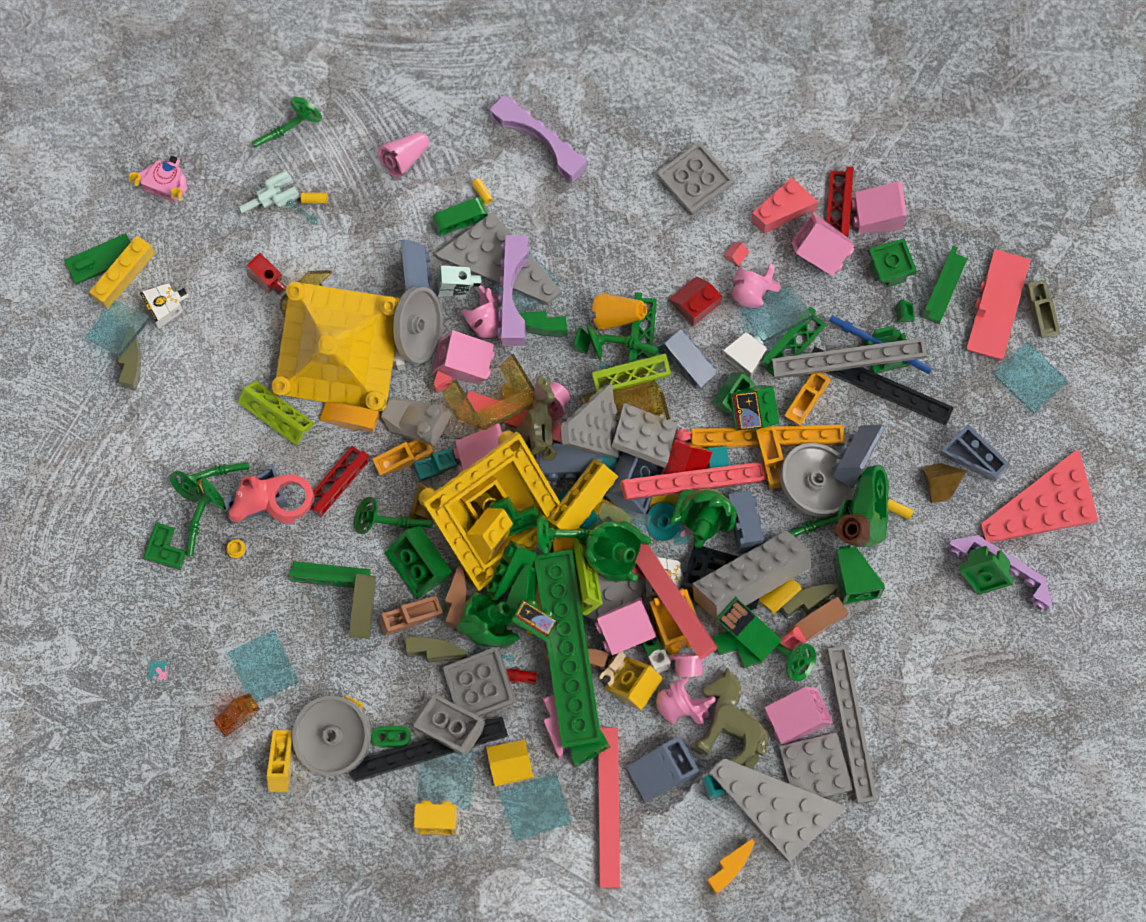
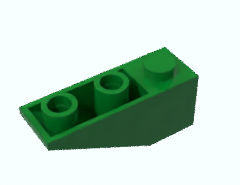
M510 540L508 546L504 549L500 563L495 568L492 580L487 585L486 593L493 600H497L513 586L525 565L532 566L537 553L528 546Z

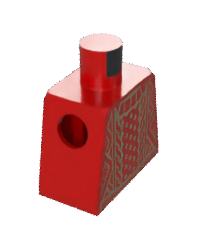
M260 252L247 264V275L267 293L274 290L280 296L285 292L287 287L281 282L282 274Z

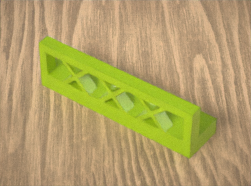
M666 353L592 372L596 391L603 389L599 385L606 383L612 384L613 391L671 376ZM665 368H666V372H662V373H657V372H655V371H657V370H661V369H665ZM647 373L646 376L643 378L637 377L638 375ZM628 378V380H627L626 382H623V383H621V382L618 381V380H622V379Z
M254 381L244 387L237 402L296 446L301 443L304 434L315 425L313 421L276 394H273V392L258 381ZM256 388V389H257L258 391H260L261 393H258V392L254 391L253 389Z
M572 538L582 614L588 615L603 604L598 575L586 559V540Z

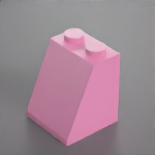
M902 181L855 192L854 199H851V209L855 210L853 225L857 227L858 234L902 230L907 216Z
M814 213L811 214L792 241L796 254L831 276L841 270L842 262L846 257H850L854 250L852 240Z
M452 330L439 339L431 375L436 376L437 372L440 371L452 379L480 384L490 376L491 369L489 366L495 354L493 351L494 344Z
M500 424L493 425L455 441L456 448H453L455 458L460 459L459 473L499 446L498 438L502 433Z
M641 596L598 616V622L595 623L599 634L603 633L606 639L603 641L606 651H611L612 655L656 637V631Z
M804 687L765 707L767 712L765 713L766 718L770 724L772 723L775 729L774 736L781 744H788L834 724L818 688Z

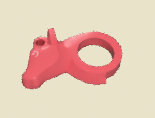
M296 474L282 475L266 480H259L256 475L251 477L245 476L241 479L228 516L231 521L240 522L248 515L266 510L279 522L295 524V519L303 517L310 510L315 496L308 481ZM288 484L301 486L306 493L303 505L293 511L284 510L276 503L278 491Z

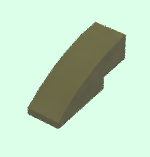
M1046 279L1024 284L1030 309L1041 338L1060 334L1053 298L1049 295Z
M129 328L118 359V364L123 369L119 383L123 388L136 391L141 372V352L134 328Z
M356 575L349 637L369 639L374 612L376 576Z
M825 584L800 590L779 611L786 619L801 608L807 614L835 594L839 586L837 584Z
M405 637L408 657L427 655L428 663L467 658L466 650L452 643L427 637Z

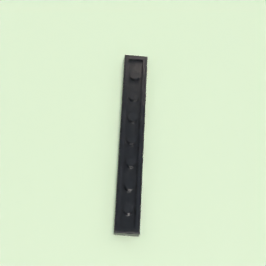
M814 347L812 353L824 352V350ZM863 367L824 372L943 425H947L954 409L953 406Z
M503 717L485 721L482 733L473 747L508 737ZM428 738L365 757L352 770L354 781L359 782L455 753V751L433 738Z

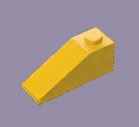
M273 730L267 771L269 792H289L293 730Z

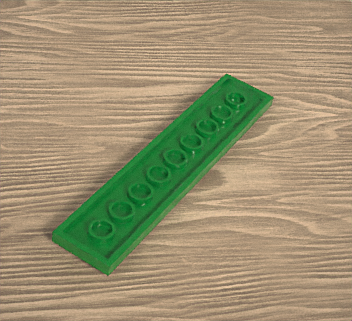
M573 550L536 555L534 562L542 611L547 609L555 614L554 619L557 620L546 643L562 748L602 743Z

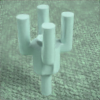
M287 170L265 181L266 187L257 191V198L239 206L241 212L244 213L260 204L264 208L274 203L277 207H281L300 198L301 196L295 186L284 192L280 190V187L293 181Z

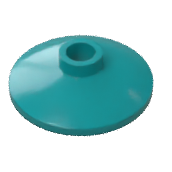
M661 502L654 505L647 515L648 531L655 539L660 541L673 539L681 529V521H678L675 525H671L670 522L668 525L666 524V519L668 518V521H670L674 511V505Z

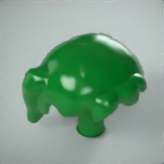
M710 488L686 489L679 494L669 522L671 525H675L678 521H681L692 531V536L696 539L694 546L701 548L706 540L712 538L720 530L725 528V532L733 529L737 510L731 501L719 491Z
M607 521L590 531L589 537L586 540L585 556L591 568L601 574L606 581L636 582L638 576L632 570L636 564L641 544H650L651 538L642 534L637 527L627 521L620 523Z
M475 592L464 604L457 628L459 633L464 634L472 642L485 647L504 649L520 640L518 634L513 633L512 630H507V625L503 624V618L511 614V608L506 602H500L499 604L490 596H481Z

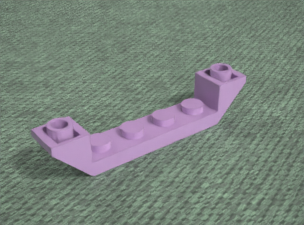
M978 535L951 540L947 547L951 555L962 559L970 547L977 549L987 546L989 549L988 556L994 554L995 557L997 551L1001 550ZM1002 551L1010 560L1009 574L1014 577H1020L1029 587H1036L1037 590L1030 602L1033 603L1036 609L1047 612L1052 602L1045 577Z

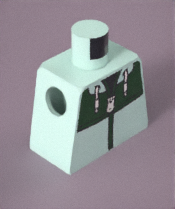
M440 267L437 277L438 297L467 295L471 287H479L481 285V276L471 275L469 267Z

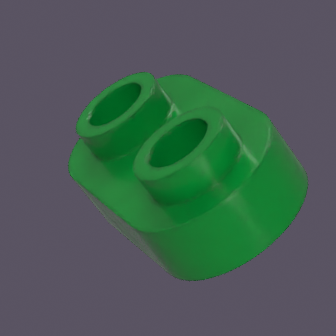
M405 726L377 727L373 730L371 739L373 744L379 748L402 747L410 743L411 732ZM404 734L405 739L399 740L398 736ZM384 735L385 740L379 741L378 737Z

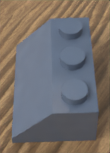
M405 239L401 240L406 291L412 287H426L433 291V286H429L428 280H432L431 268L427 269V263L430 262L429 251H425V245Z
M860 425L857 432L853 430L848 440L851 444L849 446L845 445L841 452L842 460L838 459L833 467L836 470L833 478L854 488L886 426Z
M553 444V449L557 452V456L553 461L542 460V450L538 453L540 468L548 481H558V479L575 481L577 478H580L593 459L602 462L603 458L601 455L563 444Z
M622 451L614 471L618 478L605 495L616 507L645 515L652 497L624 500L620 482L626 479L661 475L662 470L654 463Z

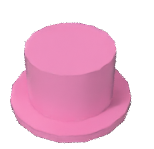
M551 382L550 387L555 398L552 403L547 404L548 411L552 419H561L565 415V405L570 400V394L561 384Z
M696 653L669 655V659L675 660V673L677 677L703 675L702 660Z

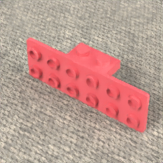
M997 249L994 250L986 281L982 280L980 286L981 298L978 297L975 304L977 313L966 348L967 351L1003 360L1030 259Z

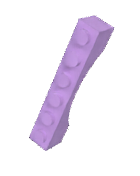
M503 95L489 109L490 118L502 128L524 131L542 141L552 153L557 164L558 173L571 184L587 169L586 158L581 153L577 154L572 150L569 143L562 142L554 131L546 129L545 125L540 120H535L528 110L520 108L513 98Z
M506 235L505 242H502V254H505V259H501V270H504V276H500V287H503V293H500L499 303L503 304L502 310H499V321H502V327H498V339L502 340V346H525V320L520 316L514 305L512 292L518 273L529 259L528 235Z

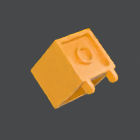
M681 589L680 592L695 613L687 589ZM654 598L653 601H650L648 612L659 642L662 644L666 654H676L684 647L691 649L692 646L661 599Z

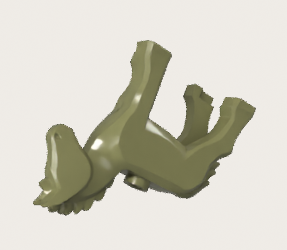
M541 375L538 376L535 383L532 410L526 413L515 432L517 431L521 435L535 460L537 459V454L542 450V460L553 461L557 456V452L553 449V420L549 414L547 404L554 401L555 395L550 387V378L543 379Z
M726 668L723 674H719L718 679L705 686L702 690V694L706 698L713 696L719 699L713 711L711 725L704 736L693 742L690 748L700 755H703V753L708 755L722 731L744 742L742 752L735 758L728 760L740 765L745 763V767L754 770L756 763L759 761V754L764 756L767 753L766 747L769 746V735L760 722L751 717L752 714L744 708L740 710L736 707L742 695L740 692L742 685H740L738 677L733 672H730L729 668Z

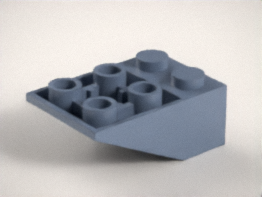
M680 736L661 745L626 767L645 803L696 777L699 773Z

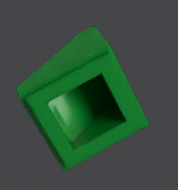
M577 328L573 350L587 354L591 342L590 336L582 328Z

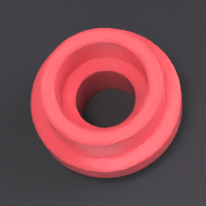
M686 428L675 431V440L687 441L691 439L690 435L692 433L691 431L687 432Z

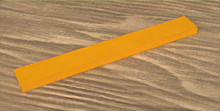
M843 425L775 426L780 446H799L806 443L844 445L845 443ZM735 428L691 429V444L705 449L707 447L727 446V448L759 447L756 434L757 429L735 431Z

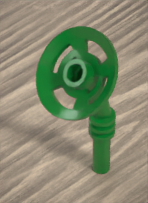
M293 96L290 99V104L296 111L297 116L283 126L271 129L270 133L252 141L253 146L256 148L272 139L280 138V135L284 136V133L302 121L308 120L319 123L322 120L320 111L304 98Z
M589 324L586 325L599 360H602V345L605 342L625 344L626 347L629 346V348L634 350L640 349L654 355L658 353L659 348L640 342L639 339L634 337L597 334Z
M249 463L223 464V466L219 464V466L215 465L213 468L193 475L174 471L170 475V481L174 489L181 496L190 501L197 502L202 498L201 495L203 494L197 481L203 477L219 476V474L222 476L223 473L227 475L229 472L248 470ZM177 476L181 477V483L178 482Z
M204 477L201 478L204 494L201 495L202 498H200L192 520L189 522L190 526H188L190 530L187 531L189 537L186 556L194 555L196 536L199 534L197 530L200 529L198 527L200 526L199 521L206 503H212L221 510L226 509L224 500L219 492Z
M373 497L363 499L354 516V529L359 534L367 533L374 523L395 525L399 528L402 526L403 528H406V526L407 528L418 526L432 528L433 520L411 519V517L402 518V516H399V518L377 515L378 504Z
M851 500L843 501L837 515L816 521L810 520V523L806 522V525L803 523L801 527L791 530L789 533L797 537L804 533L809 534L812 530L816 531V528L833 523L838 524L843 516L850 514L847 509H850Z
M540 515L537 520V538L543 554L550 552L552 539L556 537L587 540L591 531L590 529L582 528L578 530L551 528L544 515Z
M780 643L775 647L779 653L788 659L786 672L791 680L802 681L810 675L816 663V651L813 646L803 643L795 647L792 652ZM805 649H807L809 652V658L807 653L804 651ZM807 665L805 670L799 674V670Z

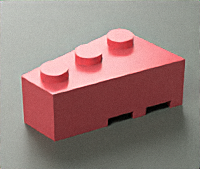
M791 177L752 213L751 222L765 234L785 225L786 222L793 219L796 220L804 214L816 211L818 201Z

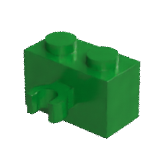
M731 372L711 403L724 414H732L729 393L751 388L756 384L742 372Z

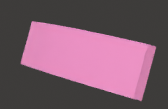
M551 695L543 699L549 718L543 721L557 757L560 760L563 758L564 749L561 744L555 696Z

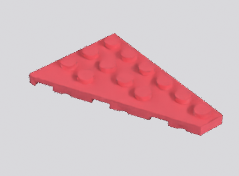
M1074 451L981 523L983 539L992 543L1098 522L1080 451Z

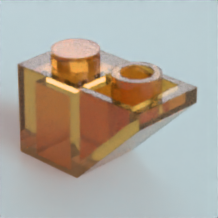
M248 693L233 699L214 722L224 737H226L251 720L260 710V707L251 694Z

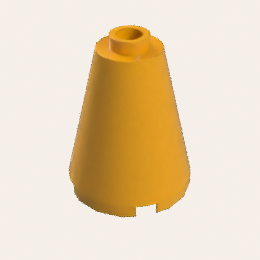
M601 293L596 295L593 301L592 312L596 314V318H593V321L599 330L606 331L644 319L647 314V306L641 300Z

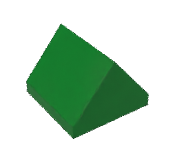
M901 299L896 304L897 322H914L913 304Z

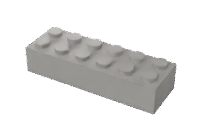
M785 530L694 582V600L715 619L735 596L746 606L810 569L811 551Z

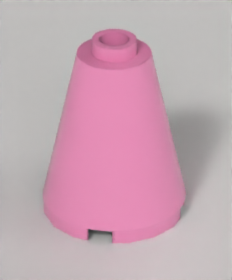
M417 132L381 145L377 152L383 167L387 166L390 169L388 172L390 175L400 178L429 147V138L426 134Z

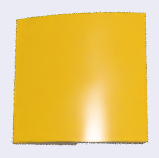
M791 579L760 597L758 604L774 614L802 590L801 585Z

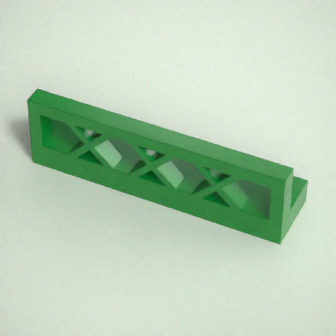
M955 246L951 248L922 317L939 325L968 259L956 254L958 247Z
M635 292L634 299L641 300L645 304H653V307L645 315L644 319L632 322L631 337L639 340L645 337L649 341V345L653 346L657 299L642 298V293ZM645 319L651 324V327L646 331L640 327V323ZM630 348L629 363L637 361V358L642 354L646 358L652 357L651 353L647 354L645 351L640 350L637 354L638 349Z
M810 306L762 360L761 367L773 376L774 370L771 368L773 358H779L780 355L784 357V351L793 348L795 355H801L826 327L827 324L815 316L816 310ZM811 320L820 326L815 331H808V324ZM806 335L807 341L805 344H796V337Z
M293 561L289 577L291 582L354 588L356 575H371V569Z

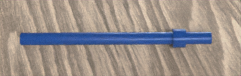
M834 315L829 319V322L842 328L841 330L847 334L850 332L867 342L872 340L873 345L885 343L853 326V323L847 320L843 321ZM916 359L904 361L928 375L933 369Z

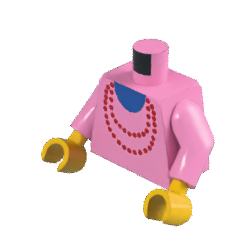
M170 156L167 163L158 160L155 164L150 165L139 173L131 172L129 174L128 182L135 181L134 186H139V182H141L145 192L175 203L177 198L178 201H182V196L187 191L186 177L183 175L182 170L178 168L180 159L175 156Z

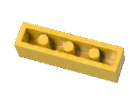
M137 235L89 291L92 298L108 310L156 254L152 246Z
M593 459L547 520L557 529L578 530L585 519L590 516L595 506L601 502L608 489L614 485L618 476L605 464Z

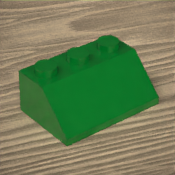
M421 526L405 530L385 552L416 599L440 585L453 572Z

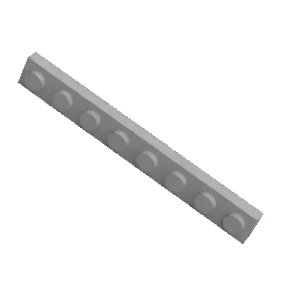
M924 338L773 358L772 363L774 377L778 379L927 358Z
M845 645L828 648L827 652L857 804L875 802L878 799L848 647Z

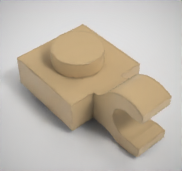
M623 652L614 654L606 665L605 670L599 674L598 679L602 680L606 675L609 678L606 685H612L614 682L613 673L616 670L620 671L624 666L625 661L623 660L626 655Z

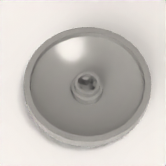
M412 287L408 289L399 300L395 311L393 324L395 344L400 355L408 362L423 363L429 360L435 353L441 338L442 310L437 296L429 288Z
M806 443L795 447L784 458L780 468V483L788 500L796 508L812 516L827 517L838 513L843 501L850 500L854 488L833 478L836 471L833 467L838 459L842 460L843 457L832 448L818 443Z
M339 696L317 698L307 704L296 718L292 733L293 747L301 763L310 771L324 776L346 774L355 769L368 752L371 741L369 721L363 710L347 698Z

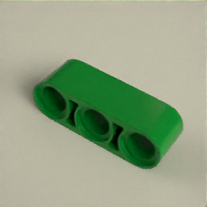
M474 198L435 213L432 216V220L438 234L445 235L480 222L488 216L482 199Z

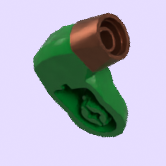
M869 466L858 478L850 503V514L843 516L838 524L834 526L835 536H839L842 541L851 546L875 547L886 539L889 481L883 466Z

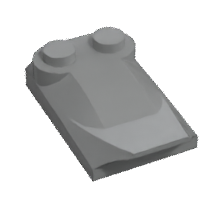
M407 398L390 399L381 418L391 433L435 446L452 413L447 409H443L439 404L429 405Z
M436 694L430 700L423 703L412 720L414 722L413 727L416 730L446 745L460 755H465L472 749L481 735L485 724L484 719Z

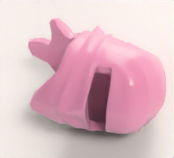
M769 264L763 276L739 267L734 277V287L732 290L734 301L741 306L755 309L762 307V297L767 290L779 292L781 288L780 283L772 279L775 270L773 265Z
M480 285L478 292L481 306L472 311L464 309L461 312L477 337L491 339L498 335V327H502V321H499L498 307L502 304L499 303L498 294L492 295L490 288L485 290Z
M686 677L670 684L668 690L664 689L658 693L656 698L657 710L671 724L676 723L678 718L688 715L699 725L704 723L703 719L710 717L708 708L710 707L709 705L716 701V698L712 696L706 699L691 700L684 688V685L690 680Z

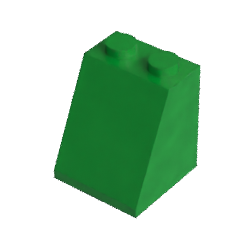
M850 545L839 547L833 558L842 604L881 598L885 585L858 548L851 547Z

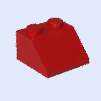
M696 276L668 300L694 326L721 304L722 295L710 282Z
M676 439L663 475L707 469L713 451Z

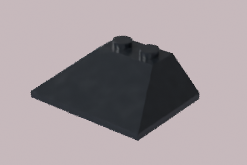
M693 546L681 587L684 590L687 589L689 597L696 605L700 606L694 600L693 583L735 560L738 556L704 546L701 548ZM759 598L746 605V607L750 610L757 609Z

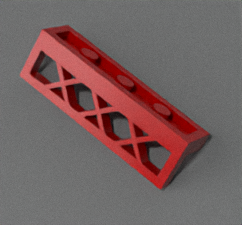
M847 166L845 171L830 170L826 222L832 227L835 225L847 238L849 235L854 167ZM834 176L844 177V183L838 186L833 181ZM837 191L843 197L838 203L832 198V195ZM836 208L841 213V217L837 220L831 216V212Z
M351 446L313 490L314 498H322L315 507L311 506L310 510L322 518L370 461L369 455L362 450L360 452L354 446ZM354 452L357 457L351 464H348V457ZM346 468L344 473L339 478H336V471ZM334 482L327 493H324V485Z

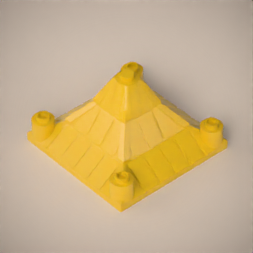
M290 281L286 289L288 301L276 378L272 382L273 394L384 411L388 401L396 350L393 331L394 316L401 298Z
M512 431L502 432L498 438L499 446L490 451L438 490L426 488L419 494L418 500L420 504L427 509L464 568L465 576L472 581L478 591L492 580L495 568L500 563L504 549L508 546L510 540L528 546L533 551L539 547L537 526L508 536L487 564H484L466 534L487 508H491L490 503L508 496L516 511L535 505L539 514L544 515L547 519L560 504L539 465L517 431L515 433ZM549 522L551 528L557 529Z

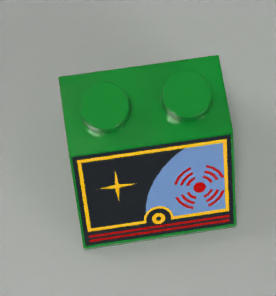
M758 385L729 393L735 431L765 428L779 424L773 386Z
M529 598L527 601L522 599L510 620L546 641L557 622L554 619L555 614L547 609L544 611L536 608L538 604Z

